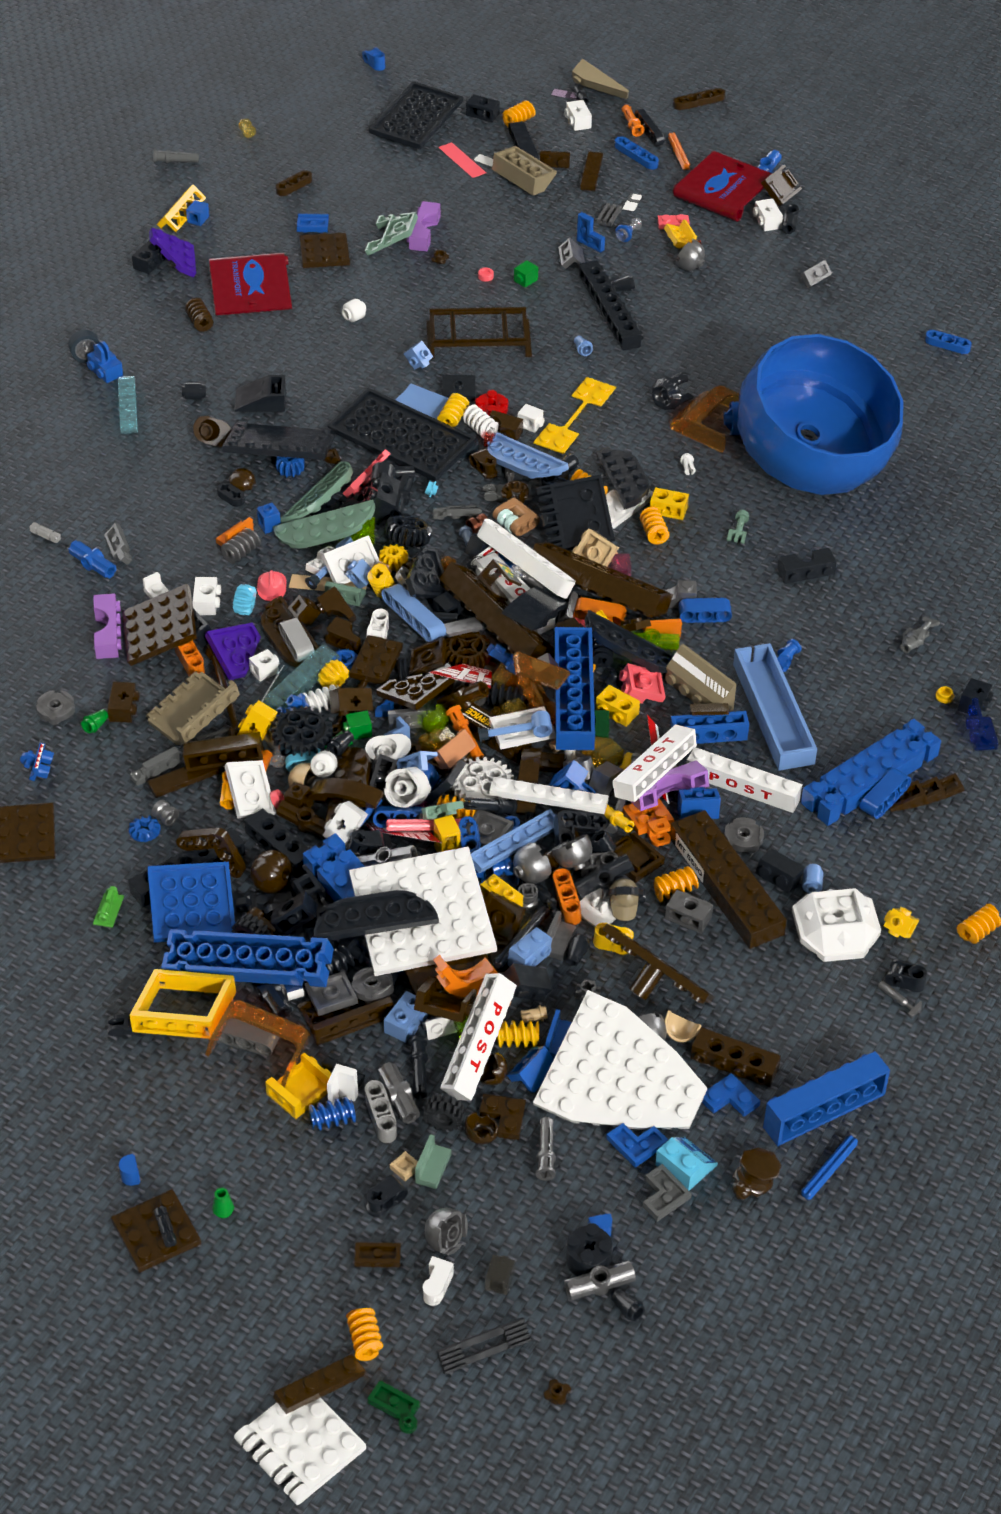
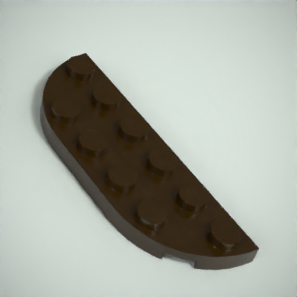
M282 596L273 599L266 605L265 611L261 615V625L265 636L281 658L290 666L301 670L320 672L321 668L330 661L302 623L301 625L314 647L315 657L300 662L295 661L279 630L280 622L295 617L288 609L289 605Z
M348 746L342 755L337 756L338 764L333 778L354 780L369 785L372 770V761L369 755L361 748ZM330 798L325 823L334 818L336 814L334 811L340 803L350 801L360 808V806H358L356 801Z

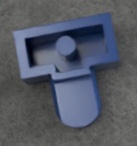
M104 341L94 344V351L87 354L89 370L96 373L106 383L123 376L122 362L109 350L108 345Z
M575 760L557 772L548 785L590 793L596 792L584 782L589 771Z
M695 787L679 790L677 811L680 819L704 810L712 819H719L721 798L717 788L705 789V787Z

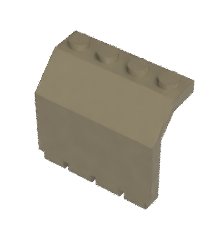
M195 671L186 679L187 684L183 682L172 691L174 697L169 694L158 704L160 709L155 706L146 714L148 722L176 745L187 743L218 714H221L230 703L237 699L240 693L235 682L230 680L228 682L229 686L225 689L205 673L201 672L199 674Z

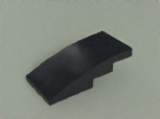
M536 586L512 601L503 610L502 614L531 630H536L547 626L548 621L556 618L558 611L564 610L568 602Z

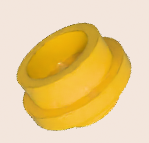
M947 686L940 687L936 691L935 698L941 703H951L954 700L953 690Z

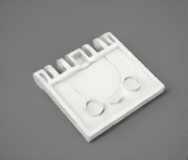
M321 1398L288 1414H285L276 1402L249 1425H245L238 1430L234 1436V1439L240 1445H243V1448L248 1452L261 1442L264 1444L255 1451L252 1458L256 1462L260 1461L259 1465L270 1477L275 1476L274 1481L277 1484H281L292 1475L295 1477L286 1484L283 1491L287 1495L290 1494V1498L296 1505L301 1504L366 1450V1444Z

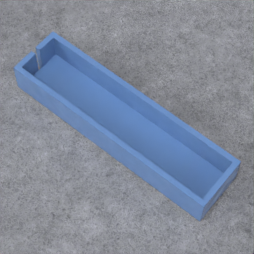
M771 644L754 646L753 662H750L751 646L735 649L733 666L778 771L814 765L817 747Z

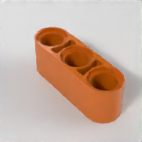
M580 597L577 599L573 617L580 618L581 621L582 619L585 620L588 610L594 613L602 610L611 622L621 625L627 610L621 604Z
M193 640L175 647V653L188 676L192 675L195 671L199 674L201 672L205 673L203 657Z
M564 868L557 869L553 873V883L565 923L577 925L582 919L581 905L571 873Z

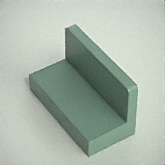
M329 581L325 584V592L335 586L346 603L350 605L360 606L366 594V590Z
M430 1134L415 1168V1183L437 1189L451 1157V1149L435 1145V1135Z

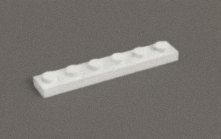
M498 777L493 778L489 789L490 796L605 814L609 796Z

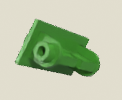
M110 886L106 893H104L93 925L113 928L124 899V895H118L116 887Z

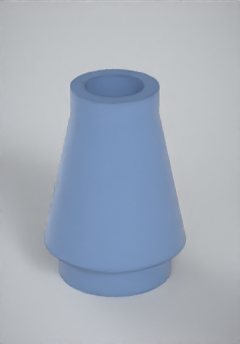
M582 336L575 337L574 343L578 353L582 356L590 355L593 351L592 343Z

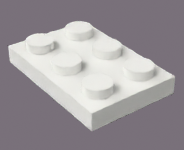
M369 535L321 555L332 581L343 585L351 582L345 573L348 570L347 566L353 560L358 561L363 558L371 568L373 564L380 562Z
M543 706L489 717V723L492 729L529 723L533 713L546 711ZM552 726V733L544 738L536 737L533 730L495 736L499 748L505 749L553 739L556 733Z
M263 760L227 762L224 767L237 818H248L262 808L268 813L275 815L276 810L270 798L271 790Z

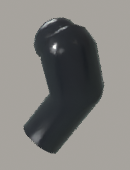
M612 671L607 676L605 687L611 685L621 691L617 686L619 673Z

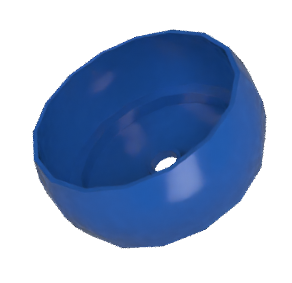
M821 334L792 336L764 352L741 385L737 428L746 451L767 474L793 489L819 495L850 492L868 482L883 470L898 447L902 436L903 399L893 376L873 355L845 340ZM808 429L813 431L817 436V440H807L802 436L801 430Z

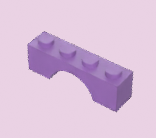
M422 201L421 207L417 209V222L411 236L407 238V243H409L410 250L427 252L431 243V230L427 229V227L438 225L441 217V203Z
M116 594L94 595L95 620L106 624L105 628L94 633L96 659L119 657L118 650H122L121 639H118V637H121V626H118V624H121L120 613H117L121 611L120 601H116Z
M697 760L670 769L637 801L630 802L640 811L657 806L658 799L667 792L695 787H709L708 770Z

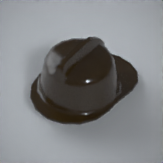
M202 416L195 421L193 432L199 441L212 446L222 447L231 432V428L222 420Z

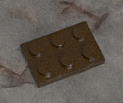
M368 635L349 672L350 678L380 685L385 684L403 649V643Z

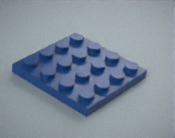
M229 862L147 867L154 943L167 942L170 929L186 930L189 935H192L193 931L232 933L235 917Z

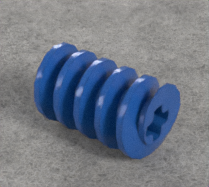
M343 1097L342 1104L337 1098L334 1100V1106L328 1100L326 1101L325 1108L321 1102L317 1104V1109H315L313 1104L309 1105L308 1108L313 1130L314 1125L319 1130H322L323 1123L329 1129L332 1121L338 1127L341 1119L346 1125L349 1117L353 1123L356 1122L352 1099L349 1101L347 1097Z

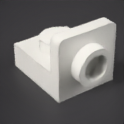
M158 572L143 578L144 592L150 599L169 591L161 582Z

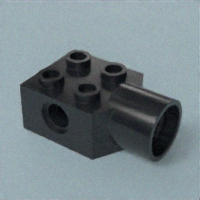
M378 462L373 466L369 486L363 492L364 500L362 502L374 500L375 511L369 521L377 525L395 507L400 481L395 479L396 468L387 462Z

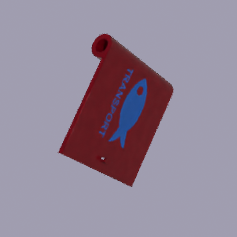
M713 151L676 184L672 192L676 198L738 222L743 215L744 206L764 188L761 182L772 173Z
M283 252L210 258L209 266L215 314L228 315L292 309L286 265H289L288 255H285Z

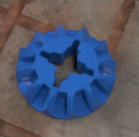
M341 649L332 653L329 661H342L343 659L347 663H342L350 672L358 655L352 650Z
M142 816L141 819L135 818L134 822L130 823L129 826L130 836L140 842L155 839L161 830L157 819H152L151 816L147 818Z

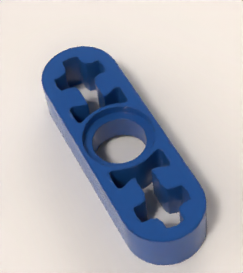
M937 330L926 332L925 342L929 345L961 354H967L971 350L972 343L968 339Z

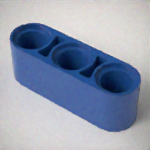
M686 598L678 604L680 619L685 623L727 622L732 618L730 601L726 598Z
M895 768L891 769L862 799L860 809L873 818L879 819L909 788L911 778Z
M378 806L373 812V823L377 827L386 828V821L388 819H396V816L401 813L407 816L406 819H416L418 814H422L421 808L424 807ZM379 813H384L387 818L381 821L376 816Z

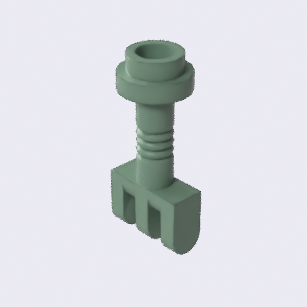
M739 510L735 515L737 521L736 529H729L727 541L731 542L732 537H735L734 542L738 543V539L741 538V544H745L747 532L742 531L744 523L748 522L749 515L747 511Z

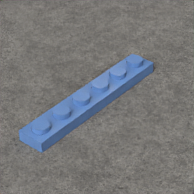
M549 809L472 852L471 857L476 871L480 874L515 854L526 844L534 843L553 832L554 812Z

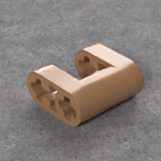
M512 498L501 504L493 512L495 520H497L499 513L504 509H509L513 512V515L519 517L510 526V531L516 536H522L529 532L540 522V516L517 498Z

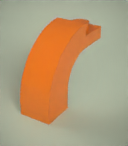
M441 955L433 959L438 966L435 968L439 974L436 977L444 989L454 996L466 997L472 989L477 990V996L485 974L498 973L486 957L472 968L462 971L452 969Z

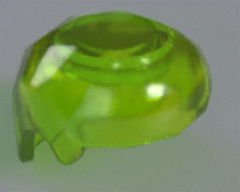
M436 704V710L434 711L428 710V714L423 718L422 726L428 733L440 732L448 726L450 717L446 716V709L441 704Z

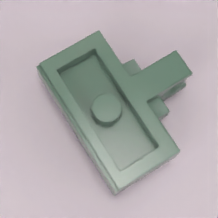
M456 801L421 808L423 820H434L438 817L457 814V810L463 809L464 805L463 801Z

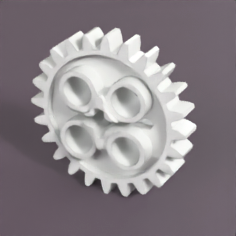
M476 757V761L469 759V764L466 763L456 778L452 791H454V796H458L459 801L461 798H464V801H466V797L494 799L496 796L489 795L493 778L514 780V775H511V769H507L506 764L501 766V761L495 763L494 758L487 761L486 757L483 760Z

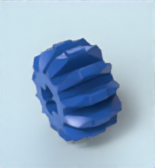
M277 456L276 469L281 476L294 477L304 471L305 462L303 458Z

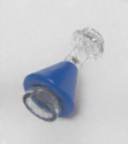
M633 218L630 225L617 226L615 231L616 238L622 242L630 241L632 231L641 228V220Z

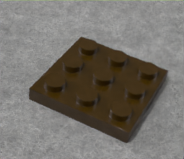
M346 233L300 235L303 268L350 265Z
M54 803L0 806V863L56 859Z
M173 1189L111 1216L112 1223L139 1273L201 1245V1239ZM157 1207H166L174 1230L173 1232L177 1239V1244L170 1248H167L164 1244L158 1221L155 1217L154 1210Z

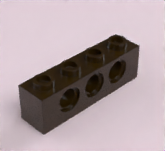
M702 1027L691 1050V1059L699 1063L713 1066L718 1070L727 1071L740 1078H746L771 1087L781 1060V1055Z

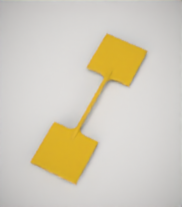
M586 377L572 394V397L583 401L582 405L564 426L560 427L549 423L536 438L534 444L564 454L579 435V433L567 428L586 404L591 403L602 407L616 387Z

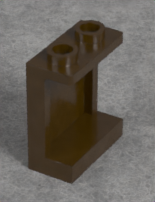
M429 976L417 990L414 1010L462 1023L467 1016L469 1017L476 999L477 990L472 989L466 998L454 996L435 990L437 978Z

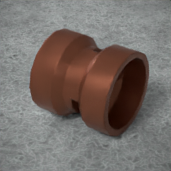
M484 513L479 514L476 518L467 519L466 526L472 528L473 533H478L484 519L488 518Z

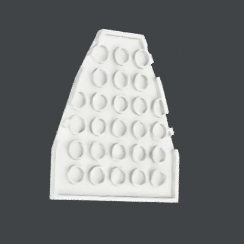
M588 990L533 1101V1105L572 1123L585 1122L598 1126L600 1124L612 1125L613 1127H618L624 1123L629 1129L648 1130V1128L653 1126L662 1128V1130L671 1128L689 1129L707 1092V1087L681 1056L631 1010Z

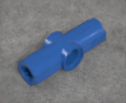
M777 150L770 151L766 157L760 159V165L757 168L772 173L773 169L780 162L782 155Z
M77 540L71 543L68 548L69 553L80 560L86 570L90 571L93 569L105 578L114 576L116 565L105 559L99 549H91Z

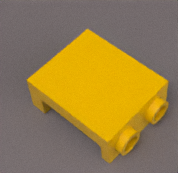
M302 1053L300 1055L301 1062L276 1081L271 1077L265 1082L266 1094L295 1119L306 1112L309 1105L316 1104L328 1094L327 1083L332 1074L328 1069L322 1068L314 1057H309L306 1053Z

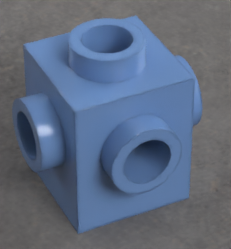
M423 341L413 345L403 353L414 370L419 367L425 368L430 364L429 360L433 358V355Z

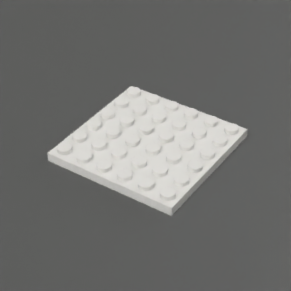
M469 846L349 870L355 896L394 890L410 891L416 893V896L423 900H428L435 908L439 917V923L365 935L374 976L436 964L433 959L438 955H441L448 962L497 952V945Z

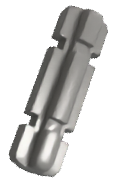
M33 522L29 527L32 533L54 543H58L61 540L60 533L53 532V530L42 525L40 526L36 522Z

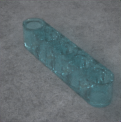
M135 376L118 377L121 434L138 433Z
M321 645L266 696L264 704L275 711L279 707L286 709L288 707L286 703L287 698L291 694L298 696L300 693H306L318 682V673L321 672V668L331 660L339 661V654L327 645Z

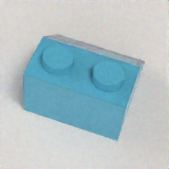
M671 1137L657 1150L655 1164L657 1167L663 1164L689 1191L718 1165L714 1159L686 1137Z

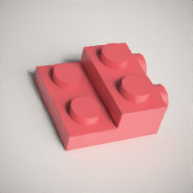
M627 663L624 670H621L619 680L623 681L622 692L634 697L642 704L645 699L663 703L666 696L661 673H652L645 667Z

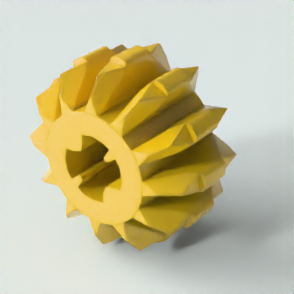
M390 544L389 547L384 546L380 550L379 561L388 564L391 571L397 572L402 567V564L408 561V553L404 546L399 547L398 544L395 546Z
M331 660L321 668L317 681L322 687H327L328 689L330 685L335 687L338 685L341 688L342 684L346 683L345 680L349 677V670L341 661Z

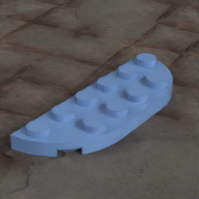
M498 432L487 443V450L497 459V464L521 475L528 476L530 479L559 476L562 472L569 469L568 463Z

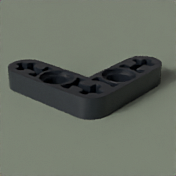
M563 810L554 817L555 847L564 843L561 839L562 834L566 835L569 841H572L575 838V831L595 832L605 830L609 825V820L604 814ZM561 817H563L564 820H572L564 824V821L561 820ZM578 817H582L585 820V826L579 825Z

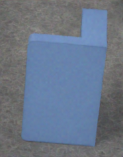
M419 751L398 759L397 769L417 767L423 772L428 771L427 760L437 757L438 752Z

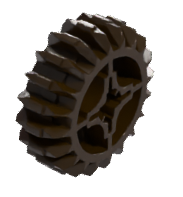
M469 632L446 638L445 663H448L451 667L468 664L469 666L484 669L485 665H488L492 658L487 651L490 645L489 639H486L485 635H480L479 632Z

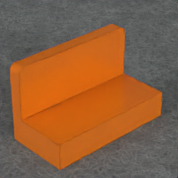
M248 517L243 522H238L218 536L216 543L222 547L224 543H227L228 540L242 532L245 528L254 531L253 519Z
M650 620L651 626L643 628L645 639L681 637L682 620Z

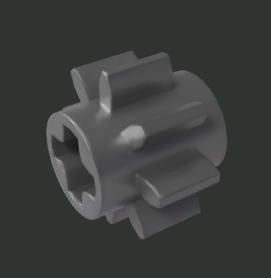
M584 980L581 985L577 984L575 998L580 999L582 1003L588 990L600 995L601 986L596 987L595 981Z

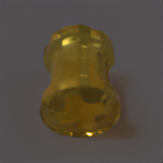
M242 119L239 122V128L244 132L245 137L250 138L256 134V128L252 126L249 119Z

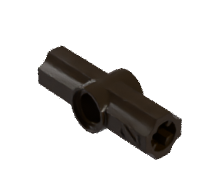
M481 680L468 686L461 685L451 693L439 697L436 700L437 708L444 714L448 709L456 705H460L462 709H465L475 701L487 697L489 687L486 682Z
M286 799L280 802L276 815L297 825L301 832H311L324 840L326 839L323 836L326 825L325 819L315 815L314 811L309 807L301 808Z

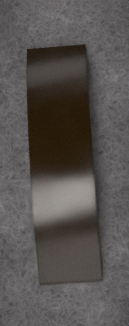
M523 747L518 781L538 784L542 748ZM516 800V814L525 815L526 812H536V803Z
M327 778L315 782L308 795V799L326 801L330 797L356 801L360 807L376 809L384 793L375 787L358 781Z

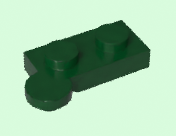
M379 1380L367 1398L368 1404L398 1419L399 1429L403 1433H413L418 1426L414 1415L420 1408V1401Z

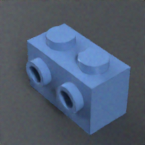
M536 927L509 948L507 965L510 967L515 963L535 967L550 955L552 937Z
M405 991L384 1019V1033L405 1043L411 1036L413 1037L416 1034L420 1023L425 1022L429 1015L414 1010L416 995Z

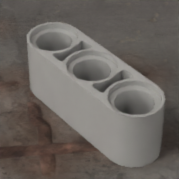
M298 618L279 623L281 636L296 662L315 657L314 647Z
M377 1080L369 1081L365 1086V1101L378 1139L383 1143H391L397 1137L396 1118L384 1085Z

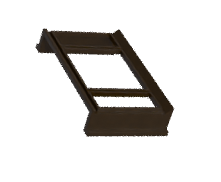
M526 307L430 309V321H427V347L433 355L431 359H435L434 347L524 346L525 357H532L529 319L526 316ZM501 314L503 338L456 339L455 315ZM506 314H522L524 338H508ZM434 315H450L451 339L435 340Z

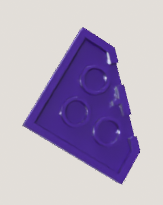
M152 227L149 231L150 242L153 245L157 244L162 249L161 253L169 261L172 260L176 264L175 268L179 272L194 277L196 274L194 245Z
M253 622L207 631L205 637L228 679L234 680L245 677L249 670V658L254 656L257 644L261 638Z

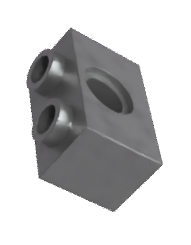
M676 890L666 905L665 919L702 934L712 918L713 904Z

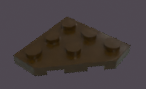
M422 674L409 676L407 677L408 680L405 681L389 680L379 687L376 692L377 696L418 710L440 692L447 689L455 682V679L436 674L423 677Z

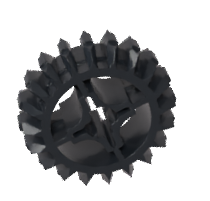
M394 515L389 517L384 528L385 536L389 540H393L394 543H399V545L423 547L430 542L432 537L431 525L423 519L412 516Z

